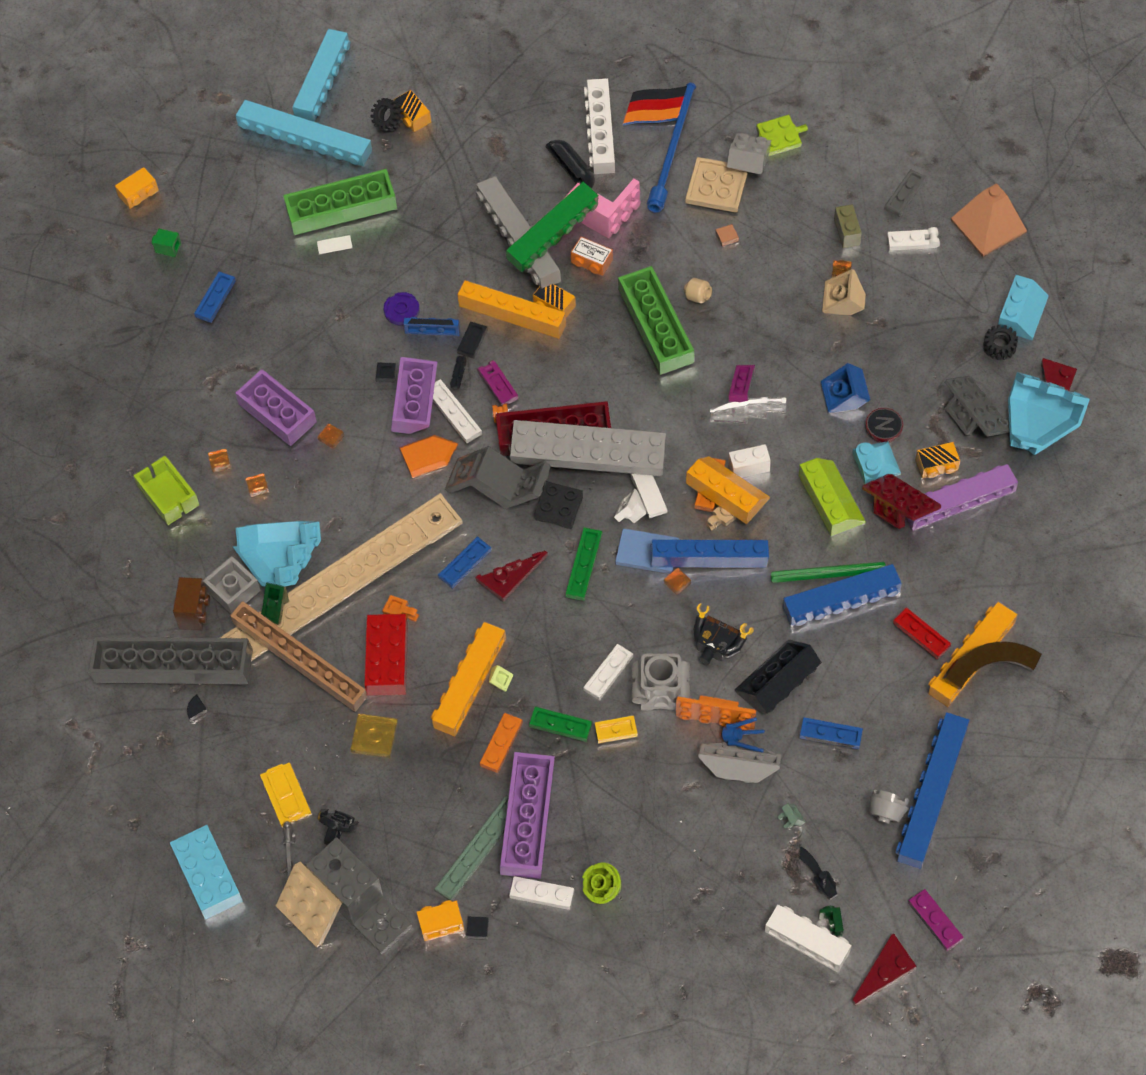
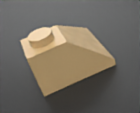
M851 269L825 281L822 312L853 315L864 310L866 294L855 270Z

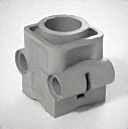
M644 654L641 657V661H636L632 664V702L641 704V710H676V699L678 696L690 698V664L686 661H681L680 655Z

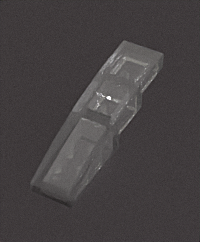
M786 397L753 398L741 403L731 402L710 409V422L747 424L748 418L766 419L767 412L785 413Z

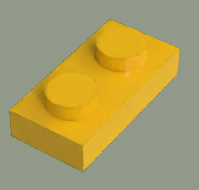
M634 715L595 722L598 744L638 737Z

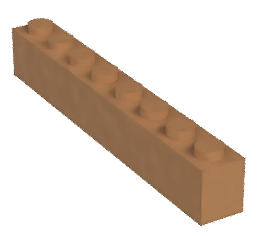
M244 601L230 615L235 626L354 712L367 699L366 689Z

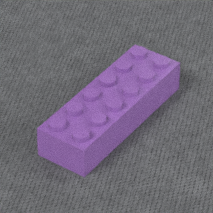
M514 752L500 875L541 879L555 756Z

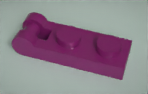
M494 360L488 362V365L484 367L480 366L477 368L480 377L483 378L501 406L518 400V394Z

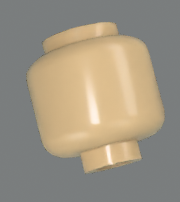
M692 278L685 284L684 293L689 301L702 304L710 299L712 287L708 281Z

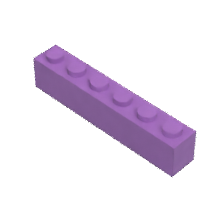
M1008 464L999 465L985 473L980 472L972 478H964L956 484L945 485L940 490L925 493V495L940 503L941 509L914 521L906 516L905 518L913 531L1016 492L1018 481Z

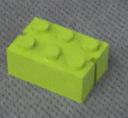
M166 456L151 464L156 476L155 478L152 477L149 467L133 475L137 487L167 525L181 518L182 512L187 514L199 506L195 492Z

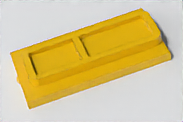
M290 762L284 765H277L260 774L282 827L286 821L293 823L312 815Z

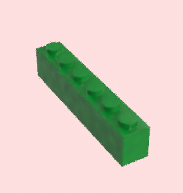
M582 182L506 250V259L521 272L526 268H531L538 257H543L549 247L555 246L564 234H568L577 222L580 223L584 220L588 212H592L597 208L599 195L586 183Z

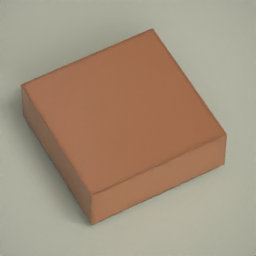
M732 224L715 230L722 247L739 241V237Z

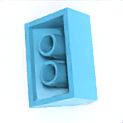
M1015 275L998 325L1001 324V328L1007 325V329L1011 327L1013 329L1012 332L1015 331L1017 333L1016 336L1033 340L1049 295L1034 280Z

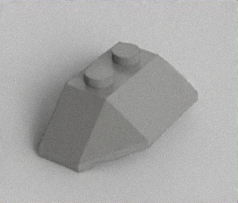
M725 742L701 743L699 752L701 761L716 777L725 780H739L746 783L760 782L779 770L781 754H775L770 750L764 749V752L761 753L738 746H728V743Z

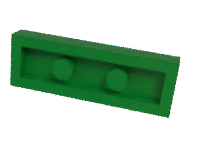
M535 707L529 727L587 742L592 721Z

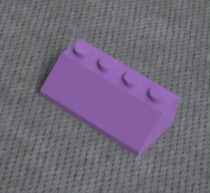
M400 357L391 432L411 434L430 426L437 361Z

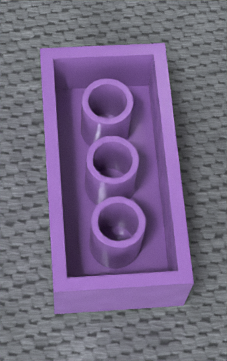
M263 369L235 393L238 404L289 446H292L317 423L314 410Z

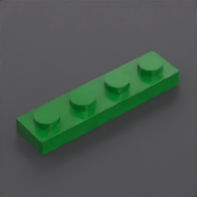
M583 528L566 590L567 598L585 601L603 535L602 531Z

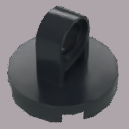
M329 809L320 810L318 820L328 827L324 844H330L336 837L340 840L342 832L352 833L357 830L359 822H354V817L335 810L334 814L328 813Z

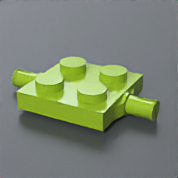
M789 114L756 124L759 137L771 140L769 156L801 147L802 142L799 133L808 131L806 124L796 127Z

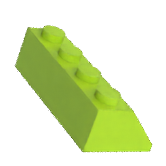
M815 458L799 464L798 476L830 536L866 523L832 460Z

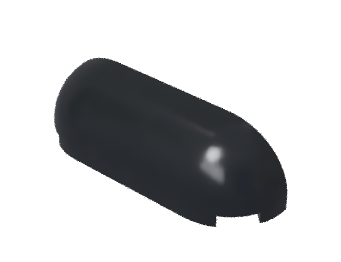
M552 140L547 143L546 149L574 183L581 184L584 182L592 189L595 183L594 174L574 148L564 140Z

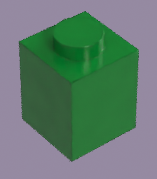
M159 228L156 235L152 237L155 253L176 257L182 244L179 233Z

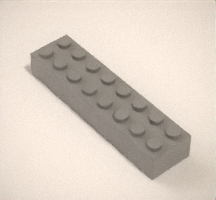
M514 420L510 459L514 464L537 465L547 462L551 467L662 476L666 433Z

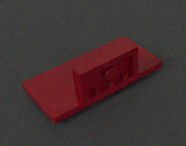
M886 474L862 485L864 491L874 496V514L898 529L905 527V516L914 521L941 509L940 503L893 474Z

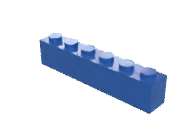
M652 540L650 550L651 567L766 568L769 560L768 540Z
M891 564L783 598V609L790 626H800L813 619L820 620L829 614H839L845 609H855L868 602L874 603L887 596H896L900 593L902 583L894 565Z

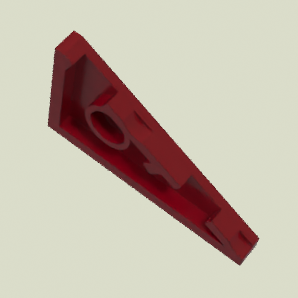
M1043 358L1041 366L1044 371V382L1054 383L1070 391L1077 368Z
M545 550L532 554V557L522 561L518 559L503 567H497L493 569V572L483 576L481 574L477 575L475 579L504 602L548 556V552Z
M895 934L890 936L854 996L853 1004L855 1006L917 968Z

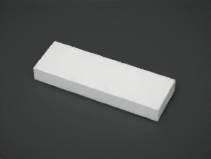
M617 644L583 687V690L600 701L634 657L633 653Z

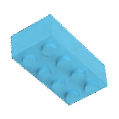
M208 825L170 842L205 920L243 902Z

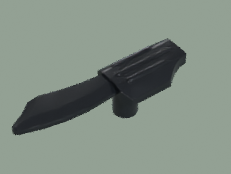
M800 847V859L814 873L813 881L820 892L829 900L838 895L836 882L829 871H822L814 857L805 848Z

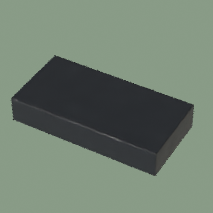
M470 321L457 349V354L475 359L488 327Z

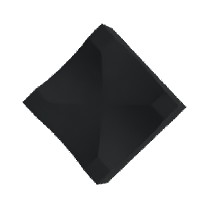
M546 481L535 511V520L555 523L572 530L577 511L583 500V490Z

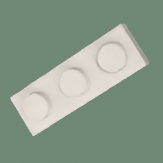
M514 876L509 896L512 899L570 910L574 888Z

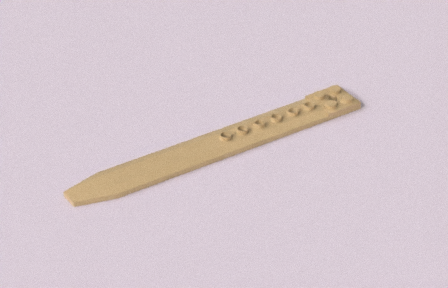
M438 494L287 593L289 602L284 604L281 623L275 625L289 635H292L428 544L434 543L463 524L462 519L442 494ZM433 516H436V517H439V516H440L441 518L439 519V521L433 522V518H432V517H433ZM238 627L220 637L248 638L253 648L251 661L268 651L266 647Z

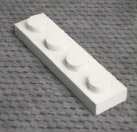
M442 380L436 381L433 402L466 444L482 435V430Z

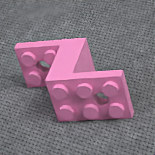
M633 179L614 202L599 195L597 208L592 212H588L580 223L609 239L618 232L621 224L629 219L633 210H637L640 206V182ZM577 183L567 195H569L577 186H579L580 183Z

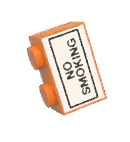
M584 237L579 238L571 251V263L604 276L613 261V249Z

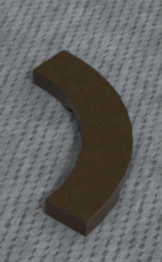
M1015 642L987 643L967 651L947 670L943 680L957 689H962L965 682L975 671L995 662H1009L1020 665L1029 671H1034L1042 653Z

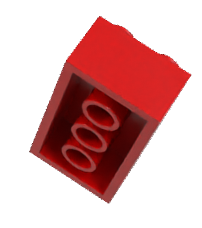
M406 614L367 615L365 689L367 696L406 695L408 621Z

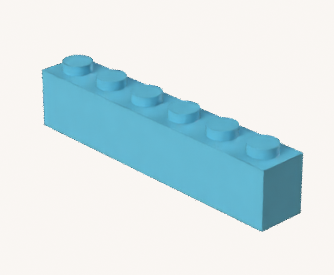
M328 28L294 102V116L314 122L316 117L320 115L321 106L326 102L328 90H331L333 79L338 75L339 66L344 62L346 50L350 49L351 42L348 39V33Z

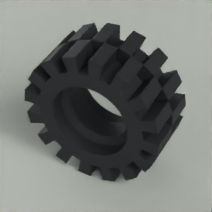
M388 98L377 100L378 104L374 103L373 105L375 109H371V112H373L370 115V118H373L371 120L378 129L388 132L395 131V128L400 127L398 123L402 124L403 122L400 120L404 118V115L401 114L404 112L401 108L402 105ZM387 109H390V116L385 121V112L387 111Z
M1001 324L997 325V328L992 326L991 330H987L984 337V352L987 351L986 354L988 356L992 354V359L998 357L997 360H1001V357H1003V360H1007V356L1011 358L1015 354L1018 344L1017 333L1015 331L1012 332L1013 329L1011 327L1007 329V325H1004L1003 328H1001ZM1003 339L1008 344L1006 346H998L994 343V340Z

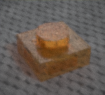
M833 260L832 277L851 270L852 262Z
M328 423L319 434L318 440L334 449L345 435L342 430Z
M227 449L208 453L212 472L231 468Z
M264 473L246 478L251 497L269 493Z
M677 568L664 579V583L678 595L691 584V579Z

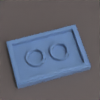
M623 528L615 563L620 566L672 574L674 567H651L652 540H679V538Z

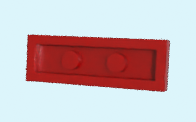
M907 607L893 620L894 625L937 660L951 647V643Z

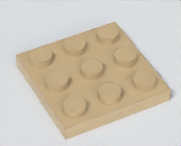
M697 157L685 203L738 213L748 172L728 168L727 162Z
M300 861L294 865L276 907L316 947H319L323 944L342 902Z

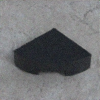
M197 694L189 701L187 706V715L190 722L208 712Z

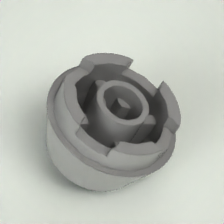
M874 789L872 796H870V814L877 816L878 821L889 824L890 821L900 822L909 809L907 807L909 799L903 798L902 801L896 794Z

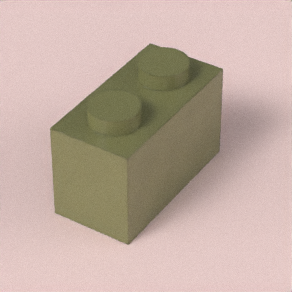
M853 204L835 207L834 222L842 248L860 246L862 232Z

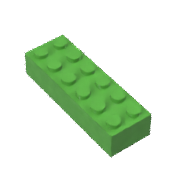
M387 169L283 195L294 235L397 209L396 197Z
M650 266L618 277V290L659 374L661 375L694 363V349L653 267Z

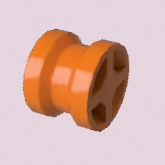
M507 403L502 406L492 405L494 424L497 423L496 413L508 412Z

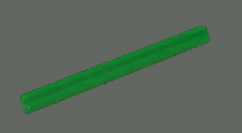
M871 562L772 571L771 581L775 583L855 576L885 567L886 564L885 562Z

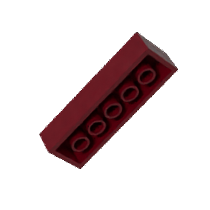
M608 401L496 413L500 454L503 456H510L514 420L611 428Z

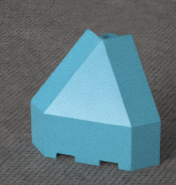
M1017 372L1008 397L1010 446L1028 450L1033 455H1036L1081 426L1090 399L1081 393L1070 392L1054 383H1047L1035 376Z
M289 521L249 524L235 528L237 546L232 547L261 586H266V582L282 586L295 585L299 579L298 575L301 569H305L312 557L311 552L314 547H318L321 541L319 521Z

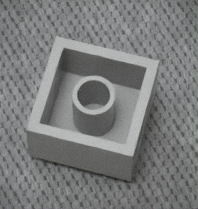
M745 133L736 134L729 149L727 167L762 174L769 158L771 140H767L764 137H751Z
M233 556L203 580L204 585L207 586V592L230 614L234 612L242 601L247 603L261 591L258 580Z

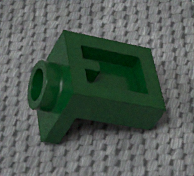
M830 905L820 909L819 920L828 919L829 931L834 932L836 937H843L844 929L840 907Z

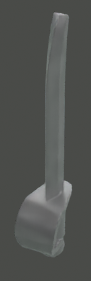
M286 821L283 825V844H286L289 878L292 871L291 844L296 843V837L291 827V822Z

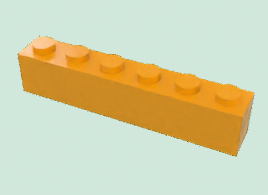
M464 280L457 294L459 307L560 339L566 327L565 312Z
M999 602L994 607L990 606L985 613L986 617L984 620H979L974 626L975 631L964 638L963 646L960 649H955L951 655V661L943 664L939 676H934L928 684L930 687L928 694L946 707H949L977 671L968 678L962 689H957L943 680L947 670L967 651L987 643L1001 642L1015 624L1018 614Z
M486 622L482 624L481 628H477L474 642L468 645L465 659L459 662L456 676H452L450 679L449 689L447 693L444 692L441 696V704L438 709L434 710L431 717L435 729L454 737L457 735L506 640L504 629Z

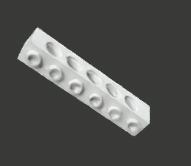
M608 78L587 80L584 94L585 98L588 97V101H585L586 111H589V115H586L587 125H590V128L587 129L588 139H591V143H588L589 153H592L593 156L589 157L590 167H593L594 174L615 173Z

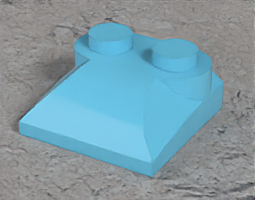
M865 442L853 449V456L865 484L886 474L901 475L889 442L876 444Z

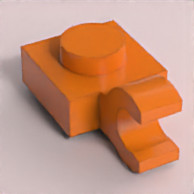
M392 595L389 596L382 610L383 614H406L407 619L414 622L419 617V614H417L418 610L408 607L409 603L407 600Z

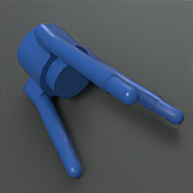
M754 717L733 724H726L722 731V737L724 742H728V746H738L762 753L764 749L738 741L742 739L743 735L763 734L765 730H742L738 728L739 726L757 721V718Z

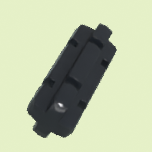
M459 355L456 358L452 374L453 378L450 382L452 389L458 390L461 386L464 367L467 362L465 356Z

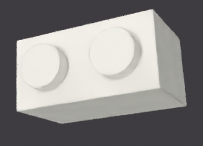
M766 444L729 452L728 464L732 472L743 478L770 472L771 460Z

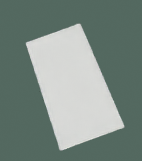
M350 235L317 241L319 254L353 248Z

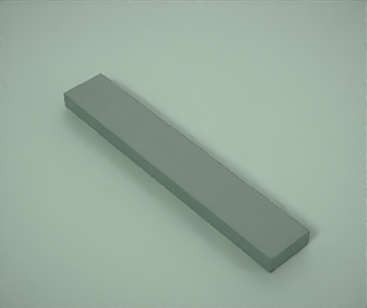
M508 795L504 797L435 887V892L447 900L453 901L505 832Z

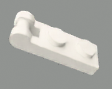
M931 227L928 230L888 232L889 251L937 248L940 246L939 238H937L939 235L938 229Z

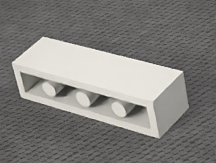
M777 905L765 926V932L836 972H839L851 950L848 940L830 934L831 932L823 926L818 927L812 924V921L805 916L800 917L794 914V911L787 906Z

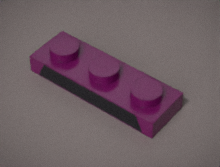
M736 365L728 395L729 402L741 403L748 401L756 371L755 365Z
M926 889L908 900V904L946 951L963 941L964 937Z

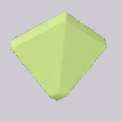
M496 665L491 669L489 683L506 692L513 674Z

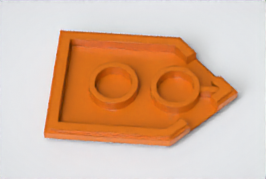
M432 435L401 446L399 449L413 479L448 466L458 443Z

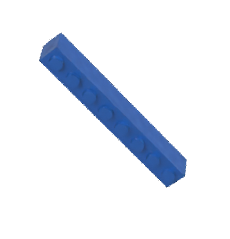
M946 712L944 719L940 718L937 727L940 733L939 736L934 735L931 747H934L933 754L928 753L925 763L929 765L927 771L923 770L919 782L923 783L921 789L917 788L914 795V800H917L915 807L911 806L908 813V818H911L909 825L905 824L902 831V836H905L903 843L899 842L896 849V854H899L897 862L918 869L922 868L970 719Z

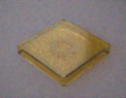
M358 714L351 753L391 758L398 720Z

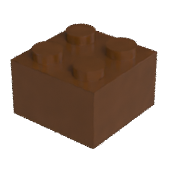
M179 577L173 608L178 627L183 630L203 631V625L207 623L206 607L210 605V595L207 594V586L204 585L202 578Z

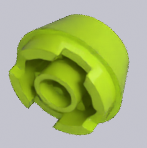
M601 862L591 865L582 876L584 878V894L589 900L597 904L610 902L619 895L622 889L621 877L617 869L609 863Z

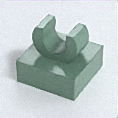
M787 803L782 807L784 813L778 816L780 820L788 818V822L784 825V828L787 829L793 827V825L801 826L806 822L794 804Z

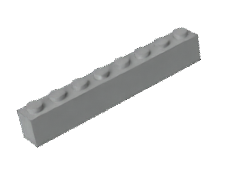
M496 176L476 184V197L479 202H483L486 213L491 214L493 223L499 226L501 235L503 237L506 236L508 245L511 246L531 227ZM548 252L543 257H538L531 268L525 269L527 273H531L534 284H538L541 288L561 282L560 269Z

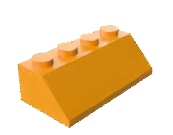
M710 456L698 459L686 472L687 485L745 524H748L770 499V496Z

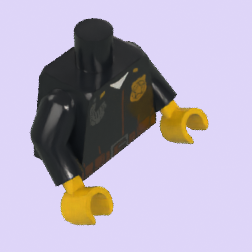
M702 603L697 606L699 615L696 617L693 628L697 650L702 653L699 661L709 665L713 658L723 661L725 658L739 653L747 640L746 636L753 633V627H750L746 633L745 627L747 623L742 624L740 630L709 615L705 617V614L710 611V606L707 605V610L702 612L700 609Z

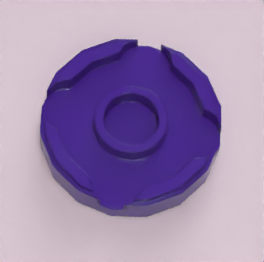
M398 292L386 299L383 310L386 319L390 323L404 325V318L418 317L420 305L412 294Z

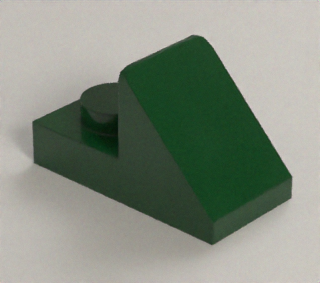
M266 582L261 614L274 624H280L284 604L289 602L286 586Z

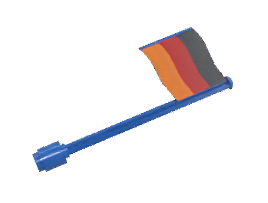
M692 82L687 83L683 87L645 89L633 92L623 122V126L635 123H661L677 120L658 185L651 188L647 200L648 209L654 213H659L664 208L668 196L665 185L691 98L696 89V85Z

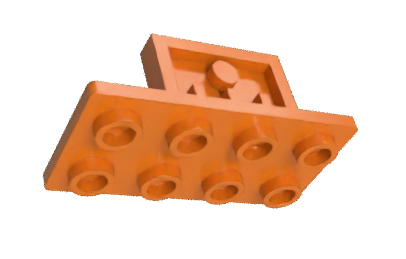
M700 695L699 700L679 696L676 699V716L683 720L694 719L699 720L701 723L709 724L711 722L725 727L726 724H733L756 717V710L739 707V702L702 695ZM755 722L739 726L738 728L754 730Z

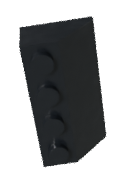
M789 639L734 690L756 711L768 714L776 708L780 701L786 699L795 687L800 686L809 674L814 673L822 662L810 644Z

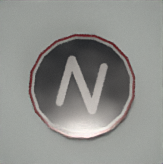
M878 408L867 416L866 432L877 442H892L901 435L903 420L899 413L893 409Z

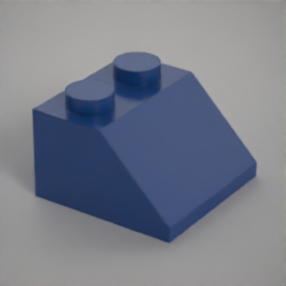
M847 363L821 380L829 413L858 409L870 401L863 369Z

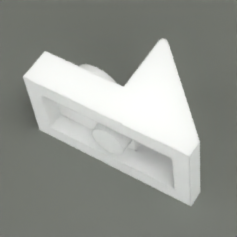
M636 489L621 500L614 516L618 522L626 518L635 523L646 514V509Z

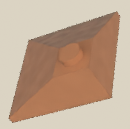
M997 183L983 190L951 217V221L982 257L1027 232L1009 197Z

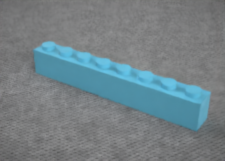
M244 100L236 114L238 126L243 129H249L258 134H265L274 139L286 141L289 144L299 145L323 155L333 156L338 160L342 159L354 165L364 167L372 152L371 140L248 100Z

